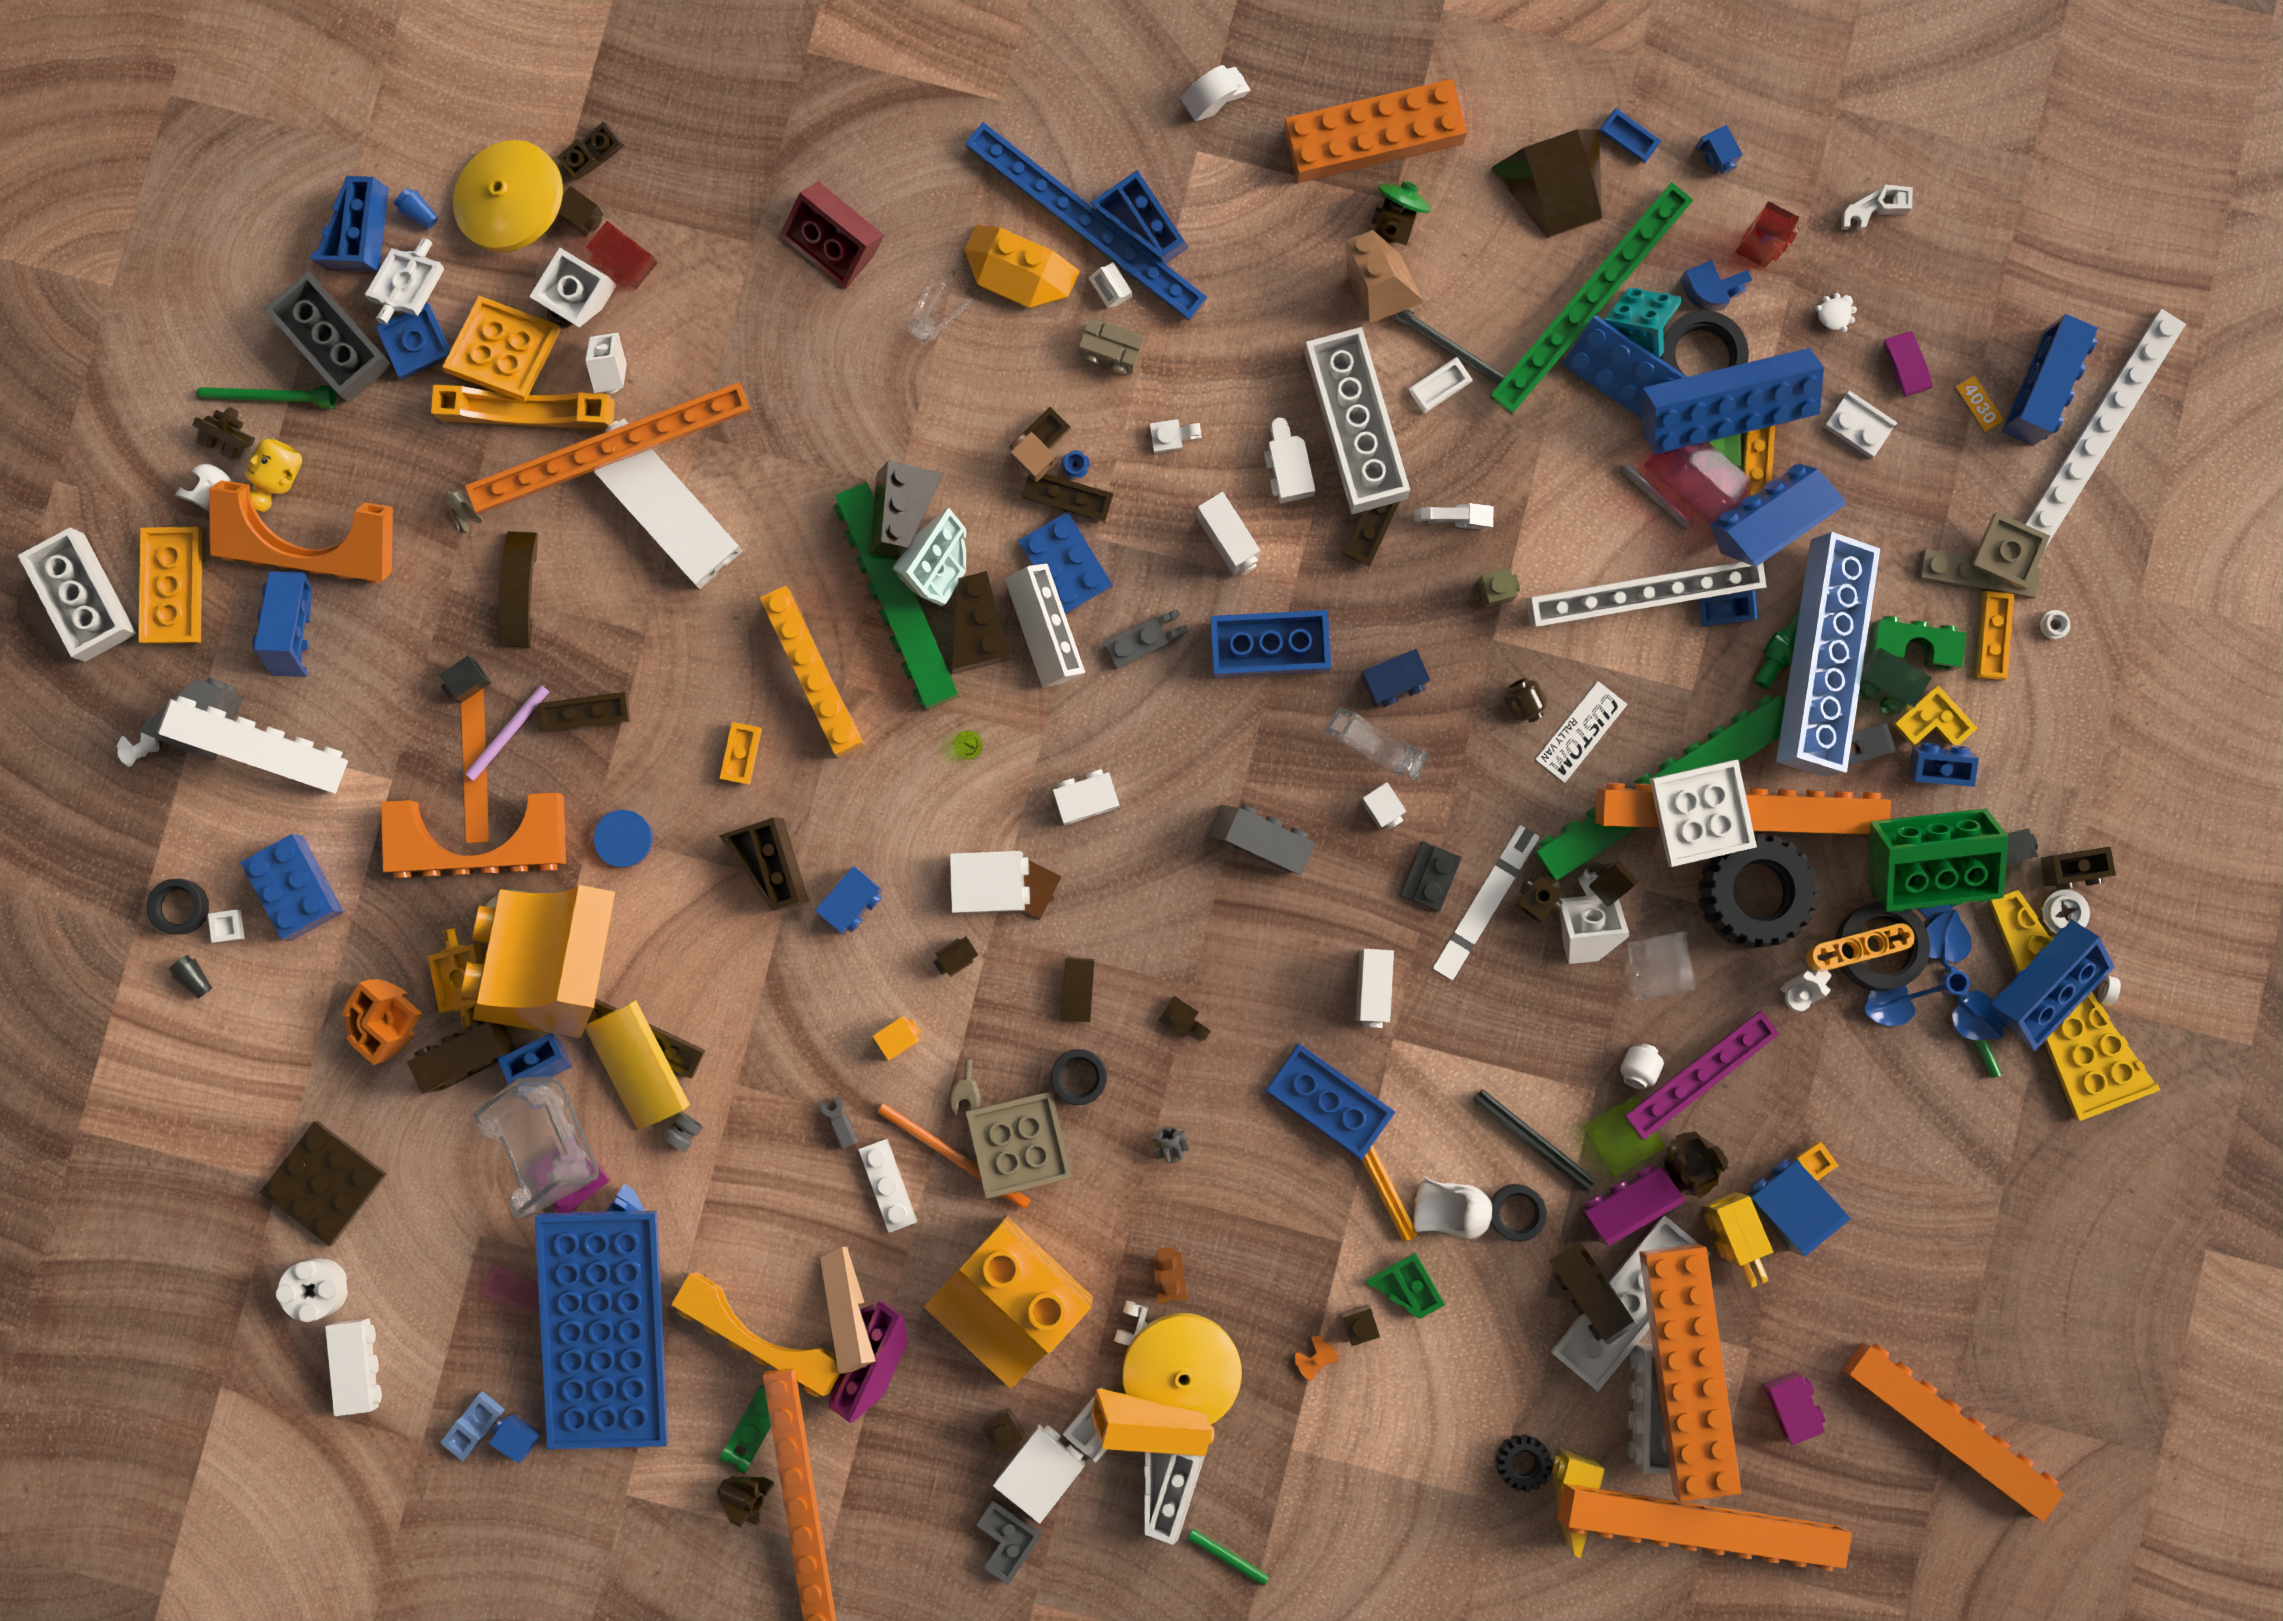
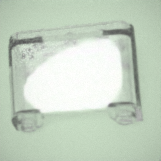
M554 1077L515 1078L473 1114L478 1130L483 1136L489 1139H501L521 1188L514 1190L509 1196L510 1208L515 1219L527 1218L589 1185L599 1176L598 1165L562 1083Z

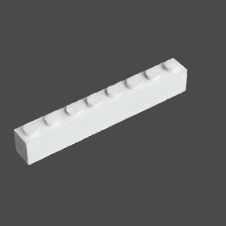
M1737 561L1533 596L1525 599L1530 627H1538L1765 588L1767 586L1763 562L1754 567Z

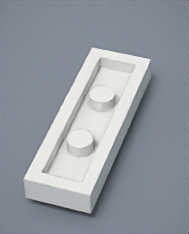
M888 1139L858 1149L888 1232L890 1233L917 1223Z

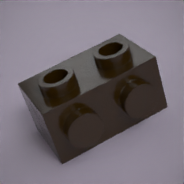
M2111 846L2040 858L2045 886L2056 885L2057 891L2075 888L2074 882L2084 880L2086 886L2103 884V877L2116 876Z

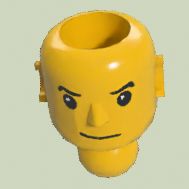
M270 438L259 442L244 473L247 480L253 484L250 489L252 503L255 509L261 512H266L270 509L273 493L281 495L289 491L302 465V456L297 450Z

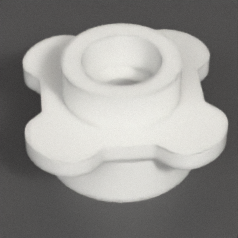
M1587 868L1584 874L1578 877V880L1590 898L1595 893L1589 888V885L1598 877V874L1595 871L1591 873Z

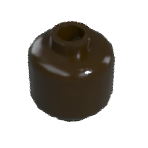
M1522 678L1507 687L1506 690L1508 692L1504 700L1516 720H1528L1529 723H1532L1543 717V710L1548 705V700L1537 681Z

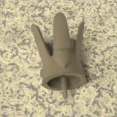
M447 491L449 496L444 499L443 505L451 513L457 532H459L457 521L465 533L469 532V526L466 522L469 518L467 513L478 523L483 522L479 516L482 513H475L473 506L466 500L462 491H456L452 494Z

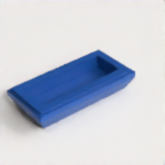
M1617 108L1613 110L1599 129V132L1644 164L1662 141Z

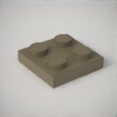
M1996 512L1991 517L1970 567L2017 588L2026 590L2029 587L2050 535Z

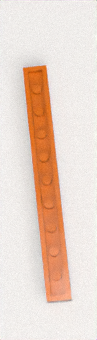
M738 382L467 484L465 487L475 513L481 514L751 412L742 385Z
M795 1369L766 1371L763 1374V1381L803 1621H836Z

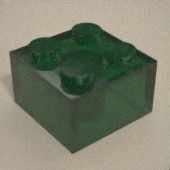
M1880 647L1864 656L1858 697L1864 700L1871 699L1879 704L1878 708L1887 714L1898 715L1915 708L1932 677Z

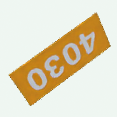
M1975 375L1956 386V389L1985 432L2004 421Z

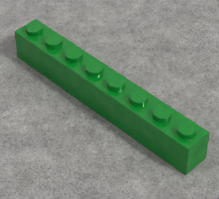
M867 481L836 494L835 497L838 503L833 505L839 520H845L849 530L845 531V535L851 548L857 546L860 556L856 558L862 574L866 572L869 574L872 582L867 584L873 600L879 598L883 609L878 612L884 626L890 625L894 635L890 637L896 653L902 651L906 662L901 663L907 679L913 678L917 686L912 691L918 705L924 704L929 711L959 698L958 691L916 594L907 587L893 570L899 558L896 560L870 554L874 496Z

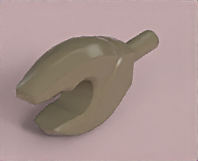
M965 1059L964 1078H958L951 1089L950 1105L954 1115H957L959 1102L963 1099L970 1103L968 1111L980 1108V1091L976 1080L971 1079L973 1059Z

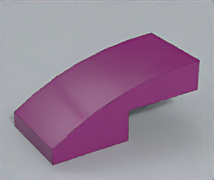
M1912 331L1884 339L1883 348L1895 368L1893 376L1904 397L1932 389L1933 384L1928 367Z

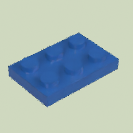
M1068 511L1018 541L1032 566L1048 564L1065 615L1113 587Z

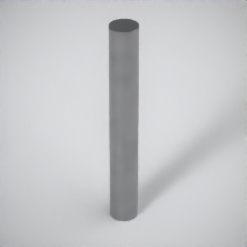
M1627 463L1621 470L1627 478L1684 529L1693 521L1630 463Z

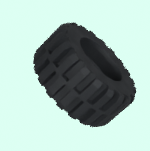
M1764 834L1754 835L1756 848L1710 858V863L1705 865L1702 870L1704 878L1703 881H1699L1698 890L1702 891V898L1699 899L1700 907H1705L1707 914L1704 917L1708 923H1713L1715 926L1714 931L1720 936H1726L1728 938L1727 941L1733 944H1741L1749 948L1780 945L1787 942L1790 938H1795L1802 932L1801 928L1803 926H1808L1812 920L1810 913L1816 910L1818 901L1814 900V894L1819 893V884L1813 883L1812 877L1816 876L1814 867L1809 868L1807 866L1808 857L1804 853H1798L1796 851L1797 846L1791 842L1784 843L1780 837H1767ZM1751 864L1768 866L1777 874L1782 884L1783 898L1781 905L1774 915L1765 919H1754L1746 916L1739 909L1734 899L1733 884L1736 875L1741 869Z

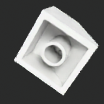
M559 247L529 297L580 328L603 309L617 285L608 276Z

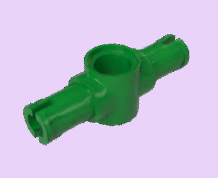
M1800 608L1797 609L1786 628L1775 632L1764 649V653H1766L1764 657L1765 663L1753 681L1762 689L1768 690L1780 670H1784L1786 666L1788 668L1791 666Z

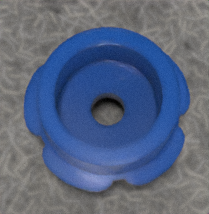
M1073 450L1062 459L1063 472L1070 478H1082L1087 474L1090 460L1081 451ZM1077 462L1078 467H1074L1073 463Z

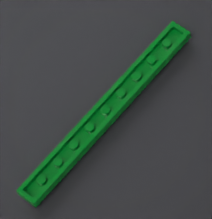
M1671 182L1492 392L1489 398L1512 416L1584 331L1593 316L1601 311L1690 206L1693 199Z

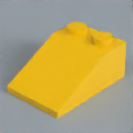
M1563 1449L1559 1450L1558 1456H1553V1466L1550 1469L1553 1474L1552 1480L1558 1511L1564 1483L1600 1489L1605 1469L1595 1459ZM1561 1523L1565 1545L1575 1557L1581 1558L1588 1530L1585 1531V1534L1573 1533L1568 1531L1567 1526Z

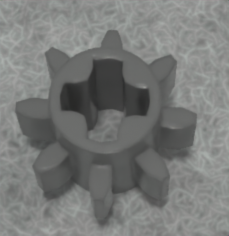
M1164 1127L1157 1132V1139H1151L1156 1159L1163 1158L1166 1163L1179 1162L1184 1157V1151H1189L1184 1130L1178 1132L1174 1127Z

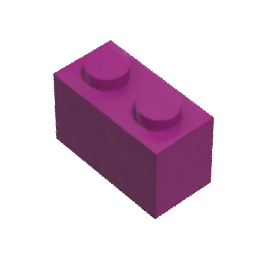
M1793 1372L1763 1384L1786 1442L1795 1445L1825 1433L1822 1423H1825L1826 1420L1821 1408L1818 1405H1814L1811 1397L1814 1394V1389L1807 1377L1804 1378L1803 1375Z

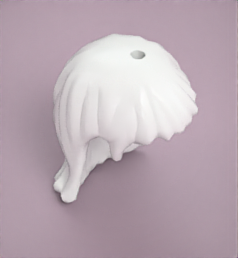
M1423 1176L1415 1198L1416 1206L1414 1208L1413 1224L1416 1232L1440 1231L1459 1238L1474 1239L1480 1237L1488 1229L1492 1218V1204L1490 1199L1480 1189L1464 1184L1439 1183Z

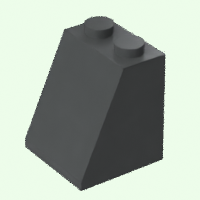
M209 677L207 682L196 678L173 700L177 701L178 696H182L196 701V708L207 711L208 706L225 711V718L233 720L243 700V696L234 693L236 687ZM167 705L146 722L140 730L141 733L196 756L215 761L218 755L158 734L157 730Z

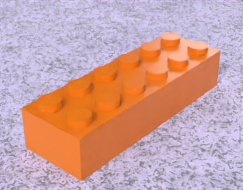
M1453 79L1286 117L1283 129L1297 183L1463 145L1467 135Z

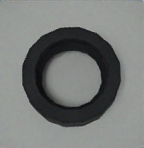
M167 879L157 884L150 892L147 900V915L151 923L158 930L168 934H189L199 929L206 921L209 913V899L205 891L197 883L185 879ZM181 889L187 891L192 896L194 910L186 922L174 924L165 919L162 913V904L169 892Z
M1074 1049L1064 1053L1055 1062L1052 1069V1085L1055 1093L1063 1101L1072 1105H1086L1095 1101L1103 1093L1107 1083V1070L1103 1061L1095 1053L1085 1049ZM1085 1060L1095 1068L1097 1081L1089 1092L1074 1094L1064 1087L1062 1072L1071 1061Z
M1519 1184L1504 1186L1491 1199L1492 1218L1490 1223L1498 1234L1508 1240L1518 1242L1530 1240L1541 1232L1546 1223L1547 1210L1545 1202L1538 1192L1528 1186ZM1510 1196H1524L1534 1206V1219L1525 1229L1512 1230L1505 1226L1501 1220V1206Z

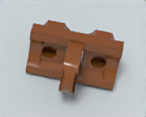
M1173 1247L1158 1249L1157 1255L1152 1256L1158 1304H1164L1170 1300L1187 1301L1181 1252L1175 1253V1248Z

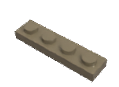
M1929 549L1922 551L1918 576L1920 580L1984 591L2011 593L2014 596L2030 599L2035 598L2037 595L2040 575L2039 568H2036L2028 589L2022 590L1970 567L1974 557Z

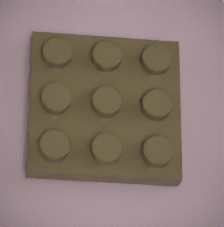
M1052 1091L965 1112L985 1200L1073 1178Z

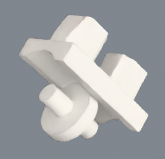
M1811 969L1810 972L1807 970L1784 983L1780 990L1786 993V1005L1794 1012L1805 1011L1810 1007V1004L1820 1000L1829 993L1831 989L1825 984L1832 975L1828 971L1816 972Z

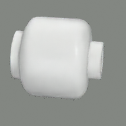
M1642 1044L1641 1046H1633L1628 1049L1620 1068L1626 1084L1639 1090H1644L1646 1087L1656 1084L1664 1062L1657 1054L1658 1050L1649 1044Z

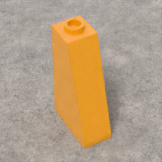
M1096 1389L1090 1414L1102 1449L1206 1456L1209 1444L1213 1443L1214 1428L1210 1426L1206 1413L1105 1389Z

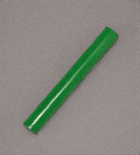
M1194 1528L1188 1534V1540L1260 1585L1264 1586L1268 1581L1269 1575Z

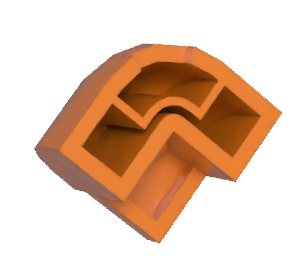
M380 979L359 982L342 1013V1016H345V1027L348 1033L346 1039L353 1048L373 1065L391 1059L410 1042L415 1035L412 1030L423 1014L406 999L408 993L405 990Z

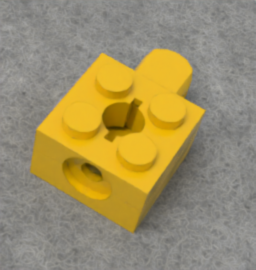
M1735 1192L1704 1205L1707 1213L1703 1214L1709 1230L1715 1231L1718 1239L1715 1242V1246L1722 1259L1726 1257L1727 1261L1739 1265L1745 1282L1750 1289L1757 1286L1755 1276L1761 1284L1768 1282V1277L1760 1258L1773 1253V1250L1750 1196Z

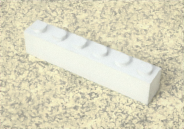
M178 696L177 701L169 699L157 730L158 734L336 794L348 760L341 757L343 752L325 746L324 751L313 748L314 742L298 736L295 741L284 738L285 732L269 726L266 731L254 727L256 722L238 716L237 721L225 718V711L208 706L207 711L196 708V701L182 696Z

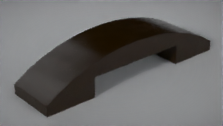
M508 531L502 559L499 593L500 646L531 648V591L533 562H536L538 543V533Z

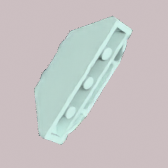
M949 508L945 509L914 536L910 547L901 555L893 570L912 592L940 606L945 605L958 585V578L963 577L966 572V547L964 542L966 528Z

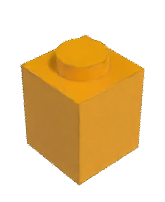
M902 1016L873 1035V1038L888 1061L920 1042L917 1035L921 1031L912 1018L907 1021L906 1017Z

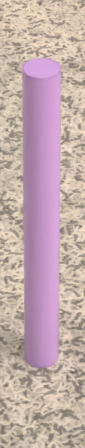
M542 685L536 689L465 773L470 779L476 780L538 707V703H541L549 694V690Z

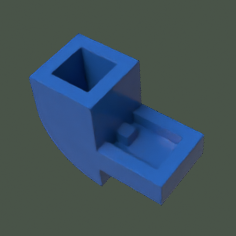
M1712 260L1686 270L1680 277V282L1689 300L1698 308L1708 311L1724 310L1731 302L1730 299L1745 293V288L1752 281L1748 269L1721 280Z

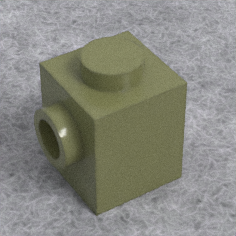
M1510 568L1483 574L1477 580L1484 608L1512 602L1518 596L1517 592L1520 591L1517 575H1512Z

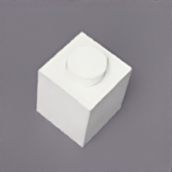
M1388 782L1360 800L1379 830L1384 826L1388 830L1392 829L1403 821L1401 815L1407 812Z

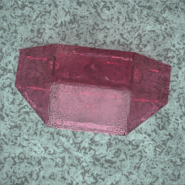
M1710 442L1653 454L1643 465L1709 525L1719 519L1721 514L1734 509L1742 503L1743 499L1750 496V478Z

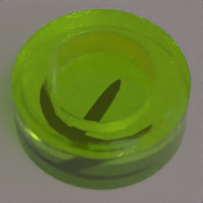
M962 731L954 740V750L960 758L973 760L982 753L983 741L979 734L974 731Z

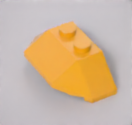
M975 225L964 249L978 286L1029 309L1057 300L1067 299L1080 274L1077 268L1054 251L1001 227Z

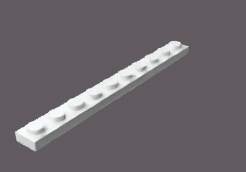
M2160 309L2155 314L2024 523L2050 535L2048 543L2186 325V323L2163 309Z

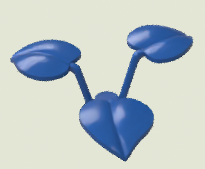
M1957 910L1942 913L1926 927L1930 939L1929 958H1941V965L1948 970V973L1940 976L1938 986L1909 995L1906 985L1888 991L1870 990L1864 1006L1865 1014L1874 1022L1885 1026H1900L1909 1022L1915 1015V1007L1910 1000L1941 991L1946 996L1958 995L1957 1002L1960 1005L1952 1012V1023L1959 1035L1969 1040L2000 1039L2003 1037V1023L1991 1005L1994 1002L1991 997L1978 990H1973L1966 994L1970 986L1968 976L1962 971H1957L1956 967H1952L1947 963V961L1956 963L1964 960L1969 955L1972 946L1969 931L1962 922Z

